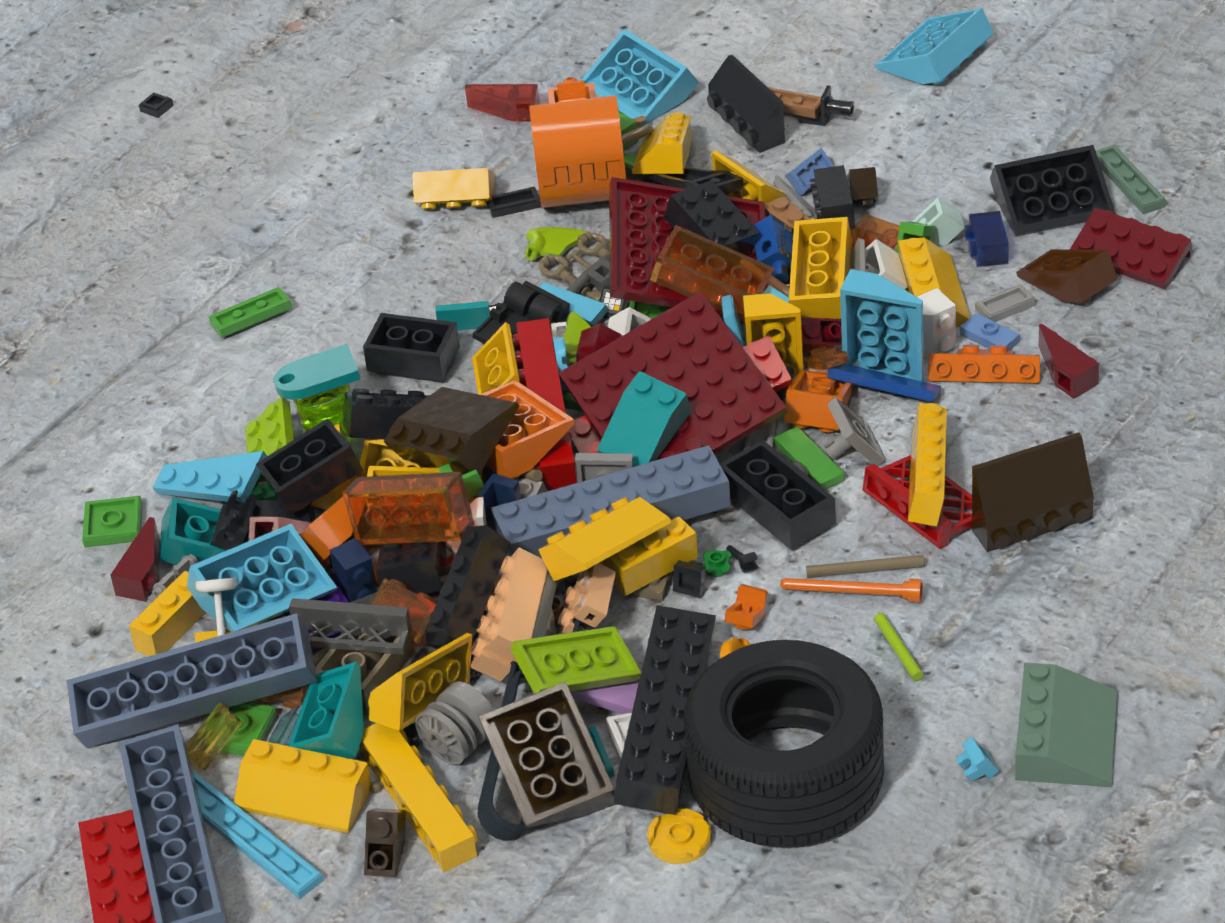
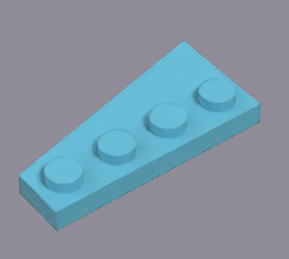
M264 451L166 464L163 466L152 488L157 494L225 502L228 501L230 494L237 490L238 496L236 501L244 503L261 474L256 463L266 458L267 455Z

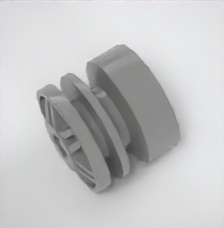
M461 681L453 682L437 697L436 701L431 702L426 709L418 714L415 718V727L425 746L435 756L444 762L456 765L462 763L477 748L478 744H482L487 739L479 716L494 711L489 701L471 685Z

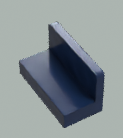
M493 473L478 493L477 498L483 497L486 523L491 529L494 530L491 508L521 499L519 480Z

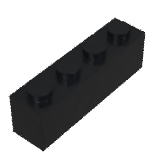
M844 165L813 169L814 178L810 179V187L817 219L848 217L849 227L856 228L853 202Z

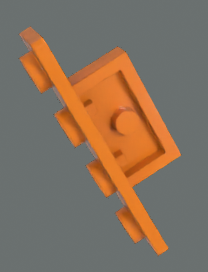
M973 344L963 345V349H957V353H930L928 379L930 381L1038 383L1040 381V356L1013 354V350H1007L1005 345H992L990 349H979V345Z

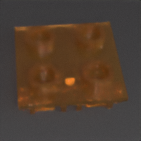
M865 214L855 224L856 228H850L852 249L858 238L864 239L865 249L875 239L893 249L897 245L900 226Z

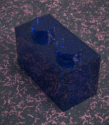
M1000 211L969 214V225H965L964 233L966 241H969V255L975 258L976 266L1008 264L1009 242Z

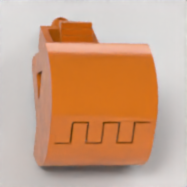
M568 77L562 83H557V87L547 88L549 104L529 106L541 208L609 201L611 177L626 179L617 97L596 98L594 83L584 84V80L578 81L574 77ZM606 162H607V169H608V177H607V171H606ZM593 163H594L595 178H596V179H594ZM567 166L569 170L570 182L568 181ZM580 167H581V170H582V178H583L582 181H581ZM554 168H555V171H556L557 183H556V181H555Z

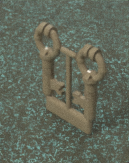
M585 232L578 237L577 246L579 250L566 256V258L552 254L539 260L540 272L544 276L558 278L571 285L577 278L569 272L568 261L574 258L588 269L590 265L578 255L584 253L602 258L609 254L610 251L607 249L605 237L597 233ZM593 239L600 242L594 249L584 246ZM555 262H559L562 265L555 272L547 269L548 266ZM590 282L578 292L584 297L588 296L590 299L600 301L601 292L597 289L591 291L589 285L593 284Z

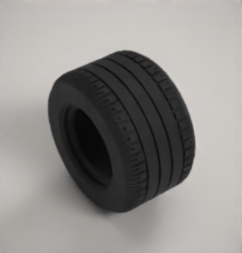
M771 640L751 644L727 654L708 667L697 679L688 695L684 710V731L690 788L699 808L706 817L728 834L746 842L770 847L811 845L835 837L854 826L867 814L876 801L884 778L882 703L878 691L867 673L845 655L828 647L800 640ZM776 727L806 728L823 735L817 741L805 747L784 751L761 748L745 740L757 732Z

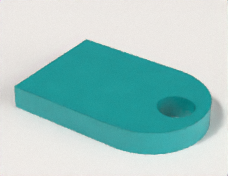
M347 344L283 366L275 374L273 382L280 397L296 400L337 388L361 378Z

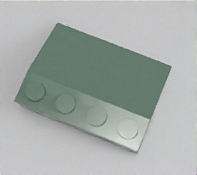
M1024 662L1016 745L1015 780L1111 787L1117 690L1055 664Z

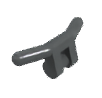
M610 253L585 270L566 290L577 294L588 282L595 285L599 292H602L604 286H610Z

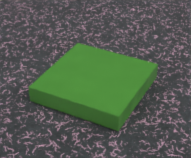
M141 496L86 501L82 536L84 547L133 542L141 530Z
M245 702L214 711L197 739L198 745L201 748L244 756L253 739L265 740L278 716L277 707Z

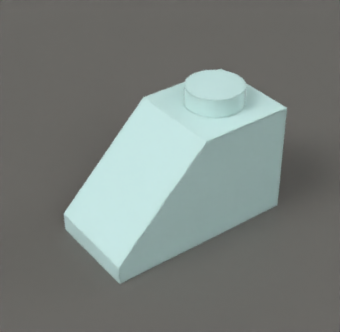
M938 197L913 220V222L935 226L933 243L937 246L947 245L965 228L960 212Z

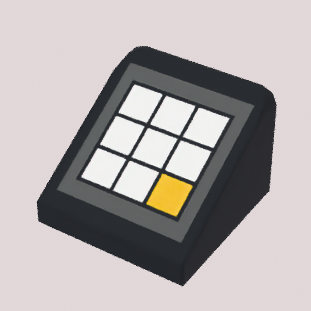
M610 286L603 287L599 302L606 304L608 311L602 318L609 319L629 307L630 300L611 298Z

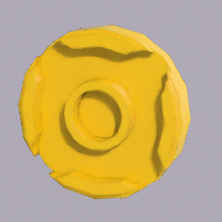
M678 808L676 815L665 814L660 817L659 814L653 819L648 827V845L652 853L660 860L671 864H686L697 860L707 852L711 845V827L699 812L687 808Z

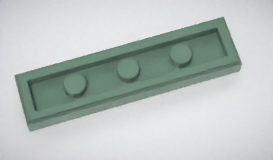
M1116 145L1096 150L1103 172L1142 214L1166 207V199Z

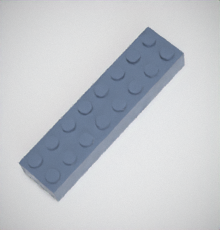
M708 445L492 507L493 527L495 532L511 542L506 556L511 557L518 548H521L542 558L538 549L548 544L546 540L548 537L561 531L564 535L569 533L568 527L583 519L585 523L590 522L591 514L603 508H606L607 512L612 510L611 504L626 496L629 501L641 497L670 519L680 517L682 520L730 507L729 480Z
M293 614L67 680L73 734L86 748L315 683L317 678L308 628L298 614Z
M179 724L119 742L156 923H228L188 748Z

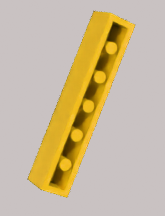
M919 403L913 425L908 521L937 527L944 500L947 408L935 403Z
M378 723L364 728L360 742L361 755L379 781H382L384 788L400 810H406V820L443 873L477 857L475 843L478 842V836L472 825L467 826L464 823L460 808L456 804L452 806L449 802V796L445 787L442 784L437 785L432 769L429 765L424 766L422 764L417 748L414 745L410 747L404 730L398 731Z

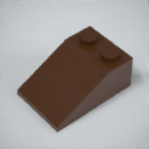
M1051 249L1016 272L1017 276L1062 302H1075L1077 305L1089 302L1091 296L1109 288L1108 285L1117 280L1109 250Z

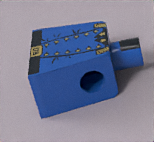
M771 214L753 225L760 232L755 244L757 260L759 264L773 272L775 278L781 282H786L789 279V274H791L794 229Z

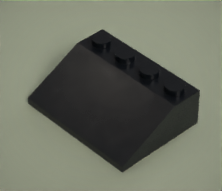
M1094 145L994 165L990 176L996 201L1015 237L1084 223L1088 220L1094 208L1104 211L1109 210L1116 214Z

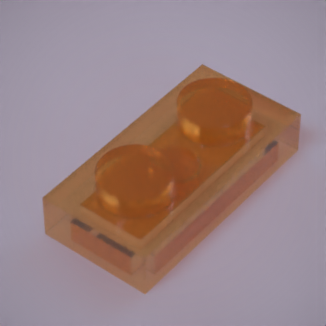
M826 346L811 349V354L803 357L805 368L821 370L849 362L846 351L836 350L835 347L826 348Z

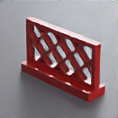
M911 455L882 468L875 464L865 467L862 490L939 549L948 546L951 536L972 527V513L964 512V509L972 510V495L946 475L944 494L955 495L960 499L944 497L937 527L908 521L910 481H905L904 477L910 478V469L905 468L911 466ZM891 476L901 477V480L894 479ZM943 506L960 508V512L943 510ZM949 519L959 520V522L952 524Z

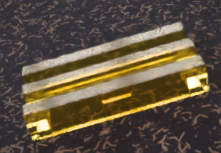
M220 702L186 744L190 759L198 768L203 770L207 769L243 723L235 717L236 715L228 710L229 708L225 704Z

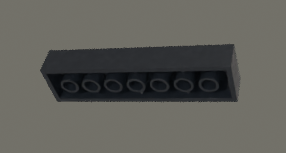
M656 606L617 774L614 804L673 815L677 814L687 766L684 710L693 685L700 675L707 670L716 615Z

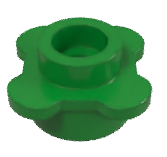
M719 550L704 552L703 559H705L703 566L706 567V573L712 577H721L727 574L731 569L729 560L732 558L731 553Z

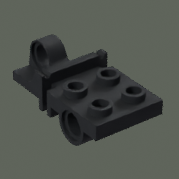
M515 281L506 291L503 304L498 302L496 309H491L490 317L473 333L472 338L485 344L505 322L510 324L511 335L518 334L516 325L518 322L549 318L550 329H552L551 323H558L569 312L570 303L528 281H525L523 284Z

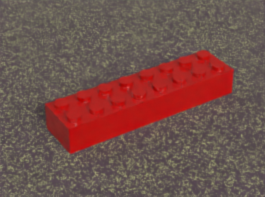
M549 318L516 323L518 334H512L514 350H520L515 352L520 383L566 413ZM569 430L533 467V469L542 472L541 481L544 483L547 491L577 483Z

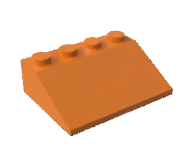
M516 380L481 394L517 402L520 405L485 466L498 475L512 479L518 478L521 474L530 471L575 424L574 419Z

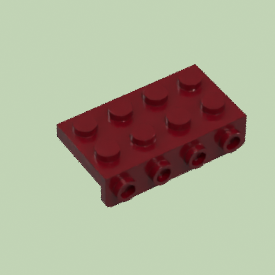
M1094 208L1070 248L1071 250H1109L1116 273L1165 290L1183 259L1190 257L1193 253L1191 239L1183 234H1174L1158 226H1150L1134 218H1125L1116 215L1112 211H1104L1098 208Z

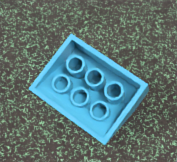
M983 8L929 17L877 62L875 67L878 70L920 84L933 83L937 85L944 82L950 72L960 68L962 61L972 57L973 52L977 48L987 43L986 40L994 32Z
M625 29L622 30L581 79L584 80V84L594 83L595 93L600 96H616L620 113L632 119L644 116L646 120L641 122L642 126L684 102L699 84L687 67Z
M850 269L840 289L843 363L924 382L923 300L879 274Z
M292 524L191 565L187 580V588L199 606L216 620L214 592H198L195 587V581L237 577L238 585L235 589L221 591L224 626L230 632L259 625L290 611L289 605L292 598L316 600L337 590L335 583Z

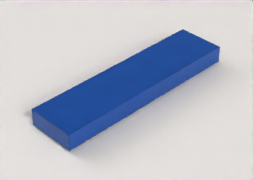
M834 362L828 368L827 377L830 379L933 402L940 395L941 391L940 385L840 362Z

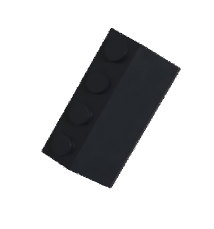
M727 56L708 84V105L719 113L721 118L727 121L734 131L739 133L748 145H752L759 153L784 144L783 101L735 56Z
M487 525L468 526L461 537L460 546L455 558L451 562V569L445 584L440 590L439 599L434 611L430 615V621L425 631L427 646L440 649L466 633L472 634V640L474 638L511 543Z

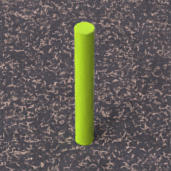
M876 614L874 617L875 623L913 681L921 680L924 675L885 614Z

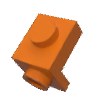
M741 584L738 587L736 602L725 611L724 622L732 623L734 627L744 630L756 626L765 618L768 591Z

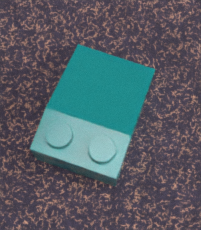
M639 371L624 391L597 448V452L633 454L634 467L656 461L691 412L687 393Z
M172 497L162 518L159 561L177 565L183 556L191 554L197 558L198 562L225 552L223 549L210 545L221 509ZM249 528L242 544L248 542Z
M357 662L316 674L317 682L309 685L289 743L290 747L348 759L356 757L364 733L360 664Z

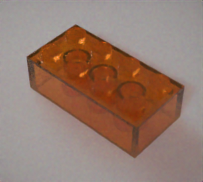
M675 225L657 258L650 280L687 297H691L701 291L712 307L723 312L721 297L731 294L739 319L745 322L743 296L763 294L769 285L775 268Z
M461 472L357 477L342 492L354 536L361 545L461 541L466 528L475 525Z

